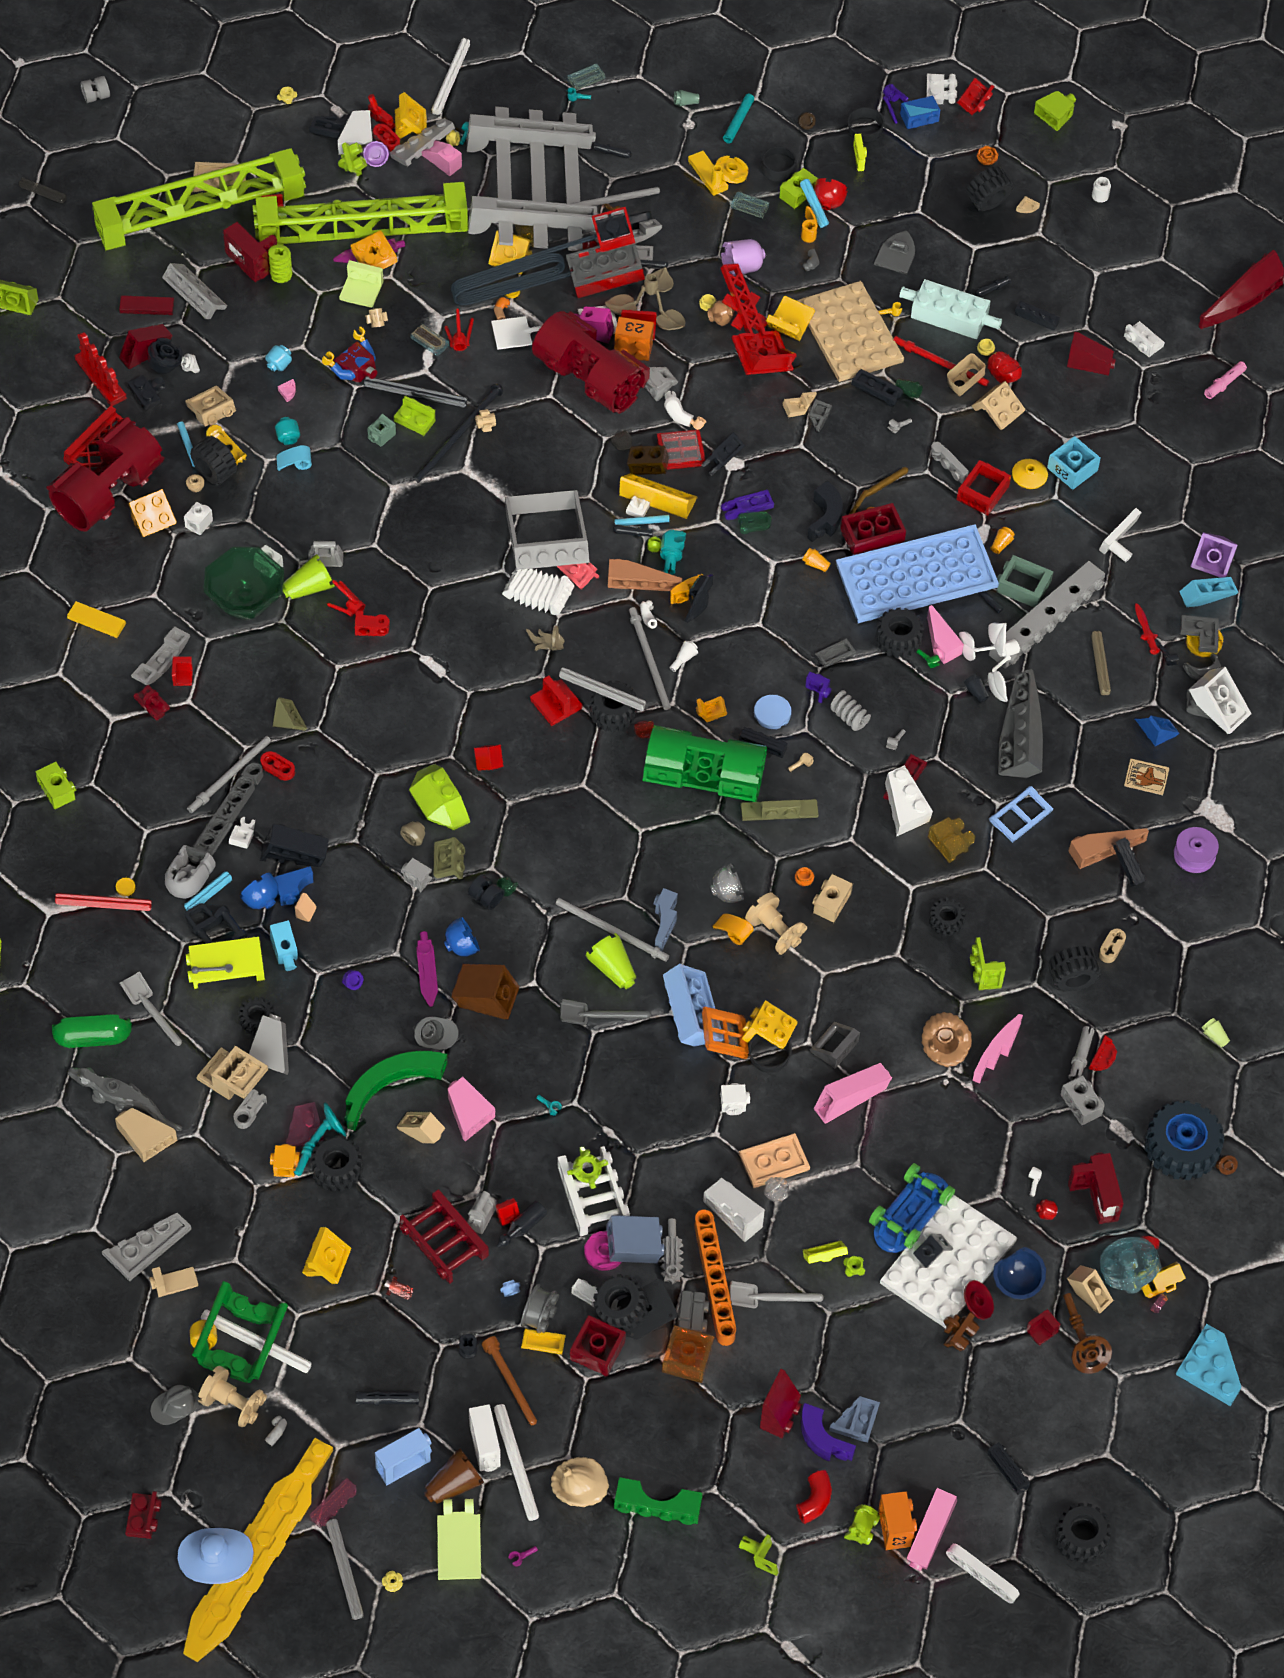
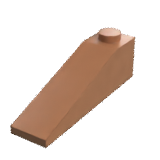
M609 559L608 588L671 591L682 582L680 577L629 560Z
M1145 828L1087 834L1083 837L1078 836L1071 841L1069 853L1081 869L1116 854L1111 843L1126 837L1130 842L1131 848L1145 842L1149 831Z

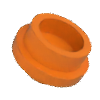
M800 868L795 873V881L801 886H808L814 881V874L809 868Z

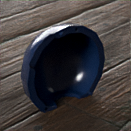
M1023 1247L1006 1259L995 1263L993 1277L997 1287L1005 1295L1013 1299H1027L1042 1289L1046 1280V1267L1043 1259L1035 1251Z

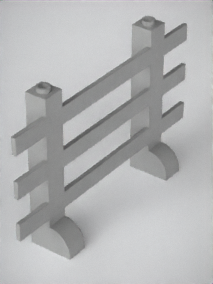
M495 107V116L470 114L466 139L467 152L480 151L487 146L489 141H496L497 198L472 196L468 234L482 233L490 227L491 223H498L499 245L513 246V224L533 226L534 248L548 249L547 227L567 229L568 242L581 239L582 230L595 231L592 216L598 214L597 206L571 204L580 202L578 148L591 149L592 142H595L596 138L593 126L577 123L576 113L563 112L562 122L544 121L542 110L529 109V119L509 118V108ZM510 142L530 144L532 201L512 199ZM544 145L564 147L566 204L546 202ZM583 244L568 247V250L582 251Z

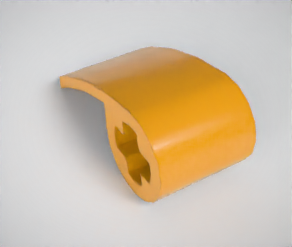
M806 206L805 218L807 220L802 223L801 238L804 242L811 243L816 240L818 225L812 209Z
M723 914L713 925L715 929L727 931L729 938L738 945H742L754 931L753 926L748 921L731 914Z

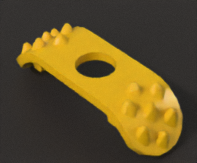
M215 424L207 429L206 437L213 436L225 445L233 446L231 453L237 465L238 462L242 463L243 460H246V453L234 443L221 426Z

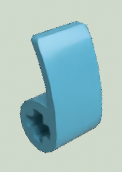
M301 445L279 453L277 455L278 471L291 464H295L301 470L310 468L312 465L310 448Z

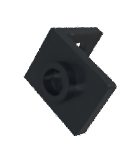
M930 1234L913 1254L925 1268H928L943 1251H952L954 1248L942 1234Z

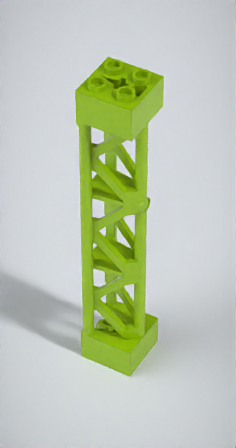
M292 148L263 158L123 196L92 202L95 226L105 250L126 245L124 234L219 208L228 209L231 205L263 195L281 192L284 201L302 197L306 188L303 179L305 172L303 167L299 166L298 155H294ZM274 162L277 172L269 174L257 169L256 166ZM239 171L240 174L234 184L227 186L223 175ZM247 173L260 177L243 181ZM218 177L219 189L203 181ZM272 182L273 186L263 183ZM186 186L187 188L181 198L174 201L170 190ZM195 187L207 191L190 196ZM249 187L262 189L244 194ZM165 191L166 203L151 198L150 195ZM219 196L220 200L213 199L212 197ZM133 200L128 212L120 216L116 204ZM197 201L208 203L207 205L191 209ZM141 202L154 206L137 210ZM164 210H165L166 213H167V215L161 214V213H158V212H161V211H164ZM142 216H150L156 218L138 223Z
M464 182L443 183V194L346 202L334 200L332 203L277 207V196L257 197L256 205H253V214L257 215L254 216L255 229H258L255 230L256 240L262 241L273 234L277 238V245L365 238L379 231L372 230V228L383 217H388L389 229H381L384 236L468 231V212ZM427 202L421 208H414L411 205H409L412 203ZM359 207H370L367 211L362 213L353 209ZM315 211L309 217H304L297 213ZM438 213H445L446 225H427ZM409 215H410V216H422V215H426V216L423 218V220H422L421 222H419V223L416 222V221H414L412 218L409 217ZM393 217H399L410 227L393 229ZM357 220H370L364 227L354 222ZM333 221L334 233L317 234L327 222ZM337 221H343L353 228L355 232L338 233ZM304 224H315L309 231H306L299 226ZM279 225L289 226L299 236L280 237Z

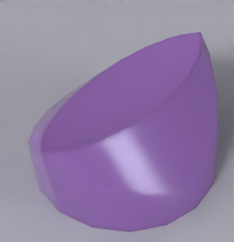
M378 141L366 144L362 148V153H360L366 160V163L373 167L382 166L390 156L388 147Z

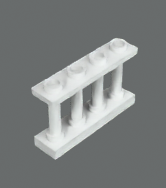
M605 1146L600 1147V1156L596 1158L599 1161L606 1159L609 1165L604 1166L606 1174L600 1175L595 1184L609 1181L611 1191L586 1198L579 1197L577 1191L580 1188L588 1187L589 1183H583L579 1180L577 1181V1179L573 1180L572 1175L567 1174V1171L573 1169V1163L571 1161L567 1162L566 1155L558 1157L557 1166L580 1236L588 1235V1227L592 1223L608 1220L611 1215L630 1216L627 1204L624 1205L622 1201L624 1198L623 1190L616 1183L618 1181L617 1172L615 1169L612 1170L611 1154L606 1152ZM586 1162L583 1164L582 1169L592 1167V1164ZM611 1199L615 1200L617 1209L591 1216L584 1214L583 1209L585 1206Z

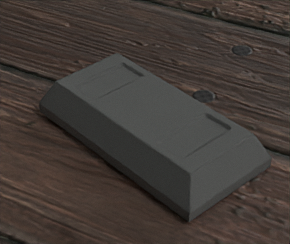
M846 638L815 653V655L826 668L855 654L856 650Z

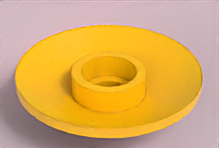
M1023 459L1014 465L1012 477L1019 486L1026 489H1036L1045 484L1048 478V471L1037 460Z

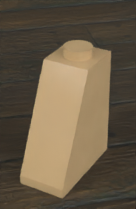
M134 1108L121 1112L115 1118L118 1130L143 1162L177 1141L176 1131L173 1128Z

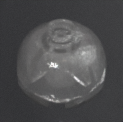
M731 863L719 868L714 873L712 878L713 885H710L713 895H718L720 900L725 903H735L745 899V896L740 895L744 891L737 872L732 873L731 868H734Z

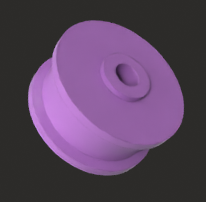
M1191 827L1185 829L1179 834L1174 848L1175 861L1182 869L1188 872H1205L1215 862L1219 849L1218 841L1210 831L1204 828Z

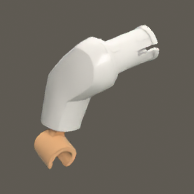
M671 391L665 393V409L675 422L688 427L692 424L697 430L704 426L706 423L705 419L698 416L696 420H693L694 416L683 410L681 402L676 397L674 391H672V395Z

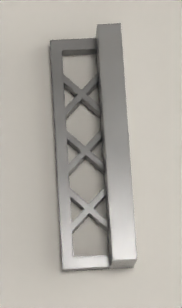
M169 264L162 278L205 319H211L216 309H226L227 305L184 264Z

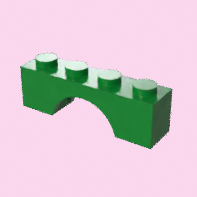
M619 1477L614 1509H618L622 1513H639L643 1517L656 1516L664 1521L677 1520L685 1525L698 1524L703 1493L681 1489L676 1497L667 1501H657L645 1494L640 1481Z

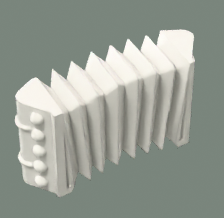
M533 568L515 569L502 594L508 599L514 597V601L520 600V605L524 602L526 607L531 604L532 610L538 606L539 611L544 608L545 613L550 610L552 615H559L565 607L568 597L571 595L574 584L567 576H562L558 579L556 575L553 578V574L550 576L547 573L542 575V570L538 573L537 568L534 571Z

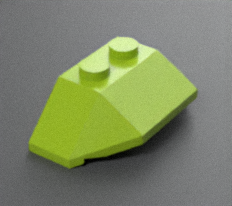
M433 764L417 771L409 791L427 820L446 826L451 830L470 823L461 795L442 767Z

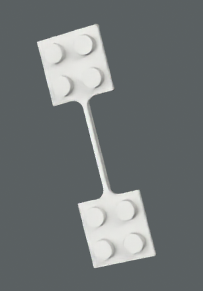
M598 306L597 308H607V307H606V306ZM578 309L579 315H581L583 309ZM611 312L614 325L613 334H615L617 321L615 313ZM526 316L491 321L497 350L532 345L530 334L539 331L541 326L530 328Z

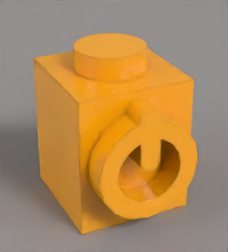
M289 1144L275 1145V1153H271L270 1165H273L274 1176H295L294 1171L300 1160V1152H296V1146Z

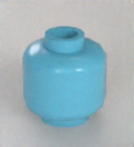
M283 345L273 346L265 356L268 363L267 367L274 372L276 370H285L292 361V353Z

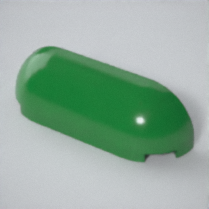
M119 1015L69 1017L61 1019V1023L57 1025H52V1035L59 1045L67 1048L116 1045L128 1038L131 1033L132 1022L130 1019H119Z

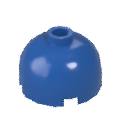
M270 872L261 876L263 880H254L241 892L240 898L248 907L252 909H262L264 907L269 909L276 903L274 899L278 896V883Z
M463 917L449 924L445 932L447 940L444 941V944L449 952L453 950L456 955L467 957L480 951V947L476 937H473L470 926Z

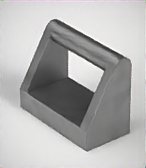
M833 1022L810 1051L836 1069L859 1042L860 1032L852 1027ZM836 1031L846 1037L833 1053L821 1049Z

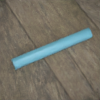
M178 422L177 427L192 466L195 467L190 455V451L193 448L184 422Z
M669 515L615 519L614 522L615 525L624 526L669 522Z

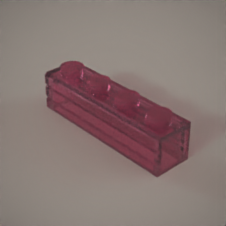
M346 1478L310 1514V1520L319 1528L325 1526L326 1522L332 1516L334 1517L341 1507L347 1504V1500L356 1495V1485Z

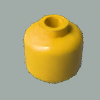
M199 1320L190 1327V1342L194 1348L206 1320ZM215 1324L207 1339L209 1350L217 1343V1328Z

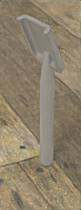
M140 971L120 982L132 1004L137 1005L142 1002L176 1046H180L182 1040L147 999L152 996L153 992Z
M730 1282L731 1305L756 1308L758 1300L821 1302L824 1299V1296L820 1293L758 1294V1287L754 1284Z

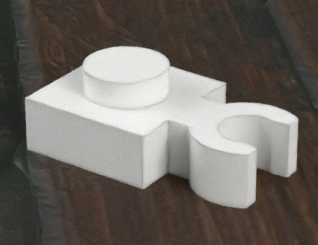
M242 817L240 826L235 825L229 844L247 849L253 837L255 820L252 819L250 824H246L245 817Z

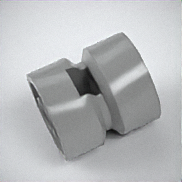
M105 76L94 78V81L89 79L81 82V89L86 103L94 102L97 98L105 99L110 97Z

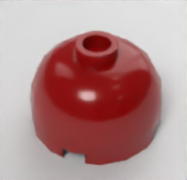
M826 178L817 179L813 189L822 209L831 210L841 206L848 192L846 185L833 179L831 182H825Z

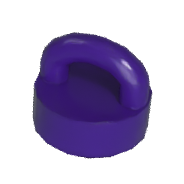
M349 970L344 974L342 983L351 990L359 989L363 984V975L359 971Z

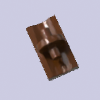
M970 1312L961 1319L956 1314L953 1318L946 1317L943 1321L946 1326L944 1331L947 1334L951 1332L943 1345L947 1348L953 1346L960 1352L964 1350L969 1341L962 1334L966 1332L972 1337L980 1328L973 1321L975 1315Z

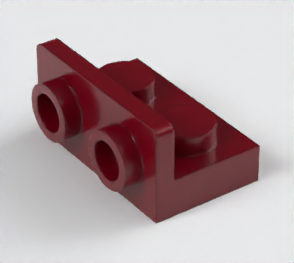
M153 1491L152 1495L132 1494L125 1532L126 1536L152 1539V1533L157 1531L158 1519H155L156 1512H160L161 1499L158 1498L156 1491Z

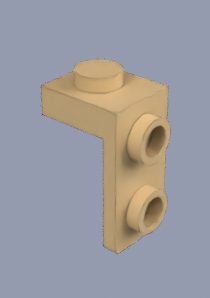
M160 1267L152 1269L153 1277H149L152 1290H157L158 1297L198 1286L193 1267L162 1275Z

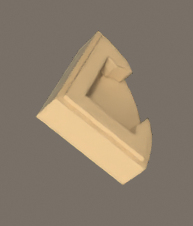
M1025 196L1017 206L1016 211L1031 213L1040 207V203Z

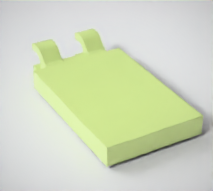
M452 1499L444 1500V1515L437 1516L438 1580L481 1579L480 1514L474 1515L473 1499H465V1512H452Z

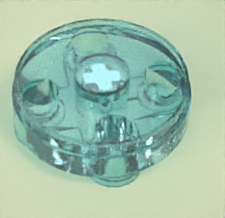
M1127 1237L1113 1242L1103 1251L1100 1258V1269L1105 1282L1115 1289L1125 1290L1130 1294L1137 1293L1143 1286L1150 1283L1162 1268L1154 1245L1148 1240L1139 1237Z

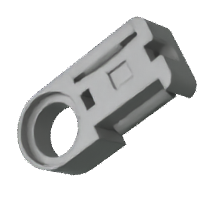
M255 1089L250 1091L234 1113V1123L238 1128L245 1129L253 1123L258 1111L264 1103L267 1104L266 1096L264 1094L259 1095ZM245 1114L249 1118L246 1122H239L237 1120L238 1116Z

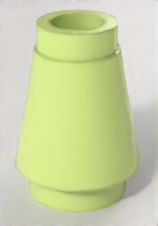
M1212 1018L1202 1027L1203 1033L1221 1048L1230 1042L1219 1020L1216 1021Z

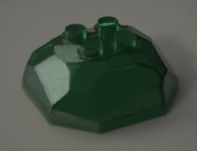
M232 547L205 567L204 593L221 610L231 616L240 619H254L283 594L284 568L259 547Z

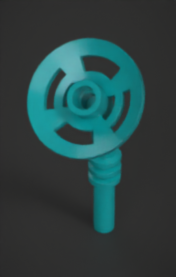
M326 1102L323 1103L326 1119L323 1120V1123L309 1142L305 1143L301 1151L302 1156L294 1171L298 1176L302 1175L309 1158H311V1154H313L314 1147L327 1129H334L340 1135L347 1136L342 1125Z

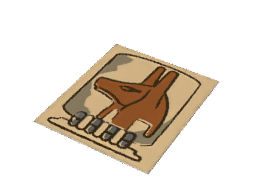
M1130 759L1124 786L1163 795L1169 767Z

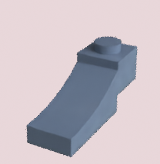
M664 888L660 895H656L653 905H656L655 913L659 914L660 927L655 939V947H659L660 951L663 950L677 922V911L674 908L677 904L678 893Z

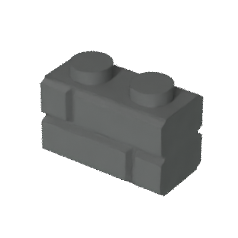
M681 1291L677 1327L678 1337L700 1339L702 1332H706L707 1319H703L704 1313H708L709 1301L705 1300V1293Z

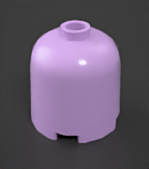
M756 240L727 241L722 245V247H725V252L721 253L723 265L739 264L742 274L755 272L761 268L763 259H765V251ZM729 271L730 274L736 276L734 271Z

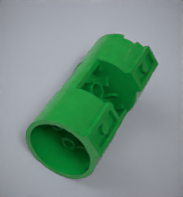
M654 725L646 755L643 781L678 788L686 786L717 792L720 796L757 802L767 747L733 739L723 742L692 736L690 731Z

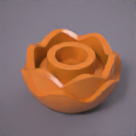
M984 146L979 149L977 159L983 165H992L997 161L998 153L995 148Z

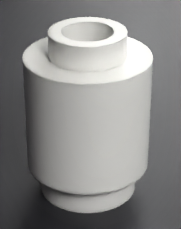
M1099 177L1094 182L1092 198L1095 201L1105 202L1108 200L1111 188L1109 179Z

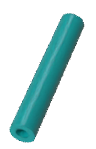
M746 94L723 136V140L726 143H732L754 101L753 95Z

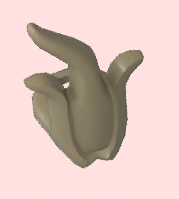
M554 625L552 634L543 633L539 629L538 634L540 637L534 636L530 630L526 629L532 642L538 644L535 647V651L539 649H563L565 641L558 633L557 625Z

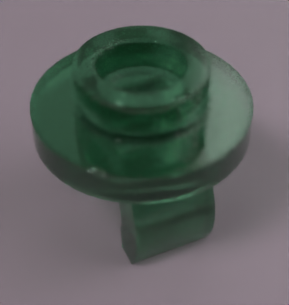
M503 877L497 882V885L505 890V897L512 895L518 886L517 882L512 883L510 877Z

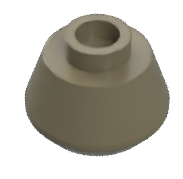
M412 821L401 827V836L410 845L420 846L425 836V827L420 822Z

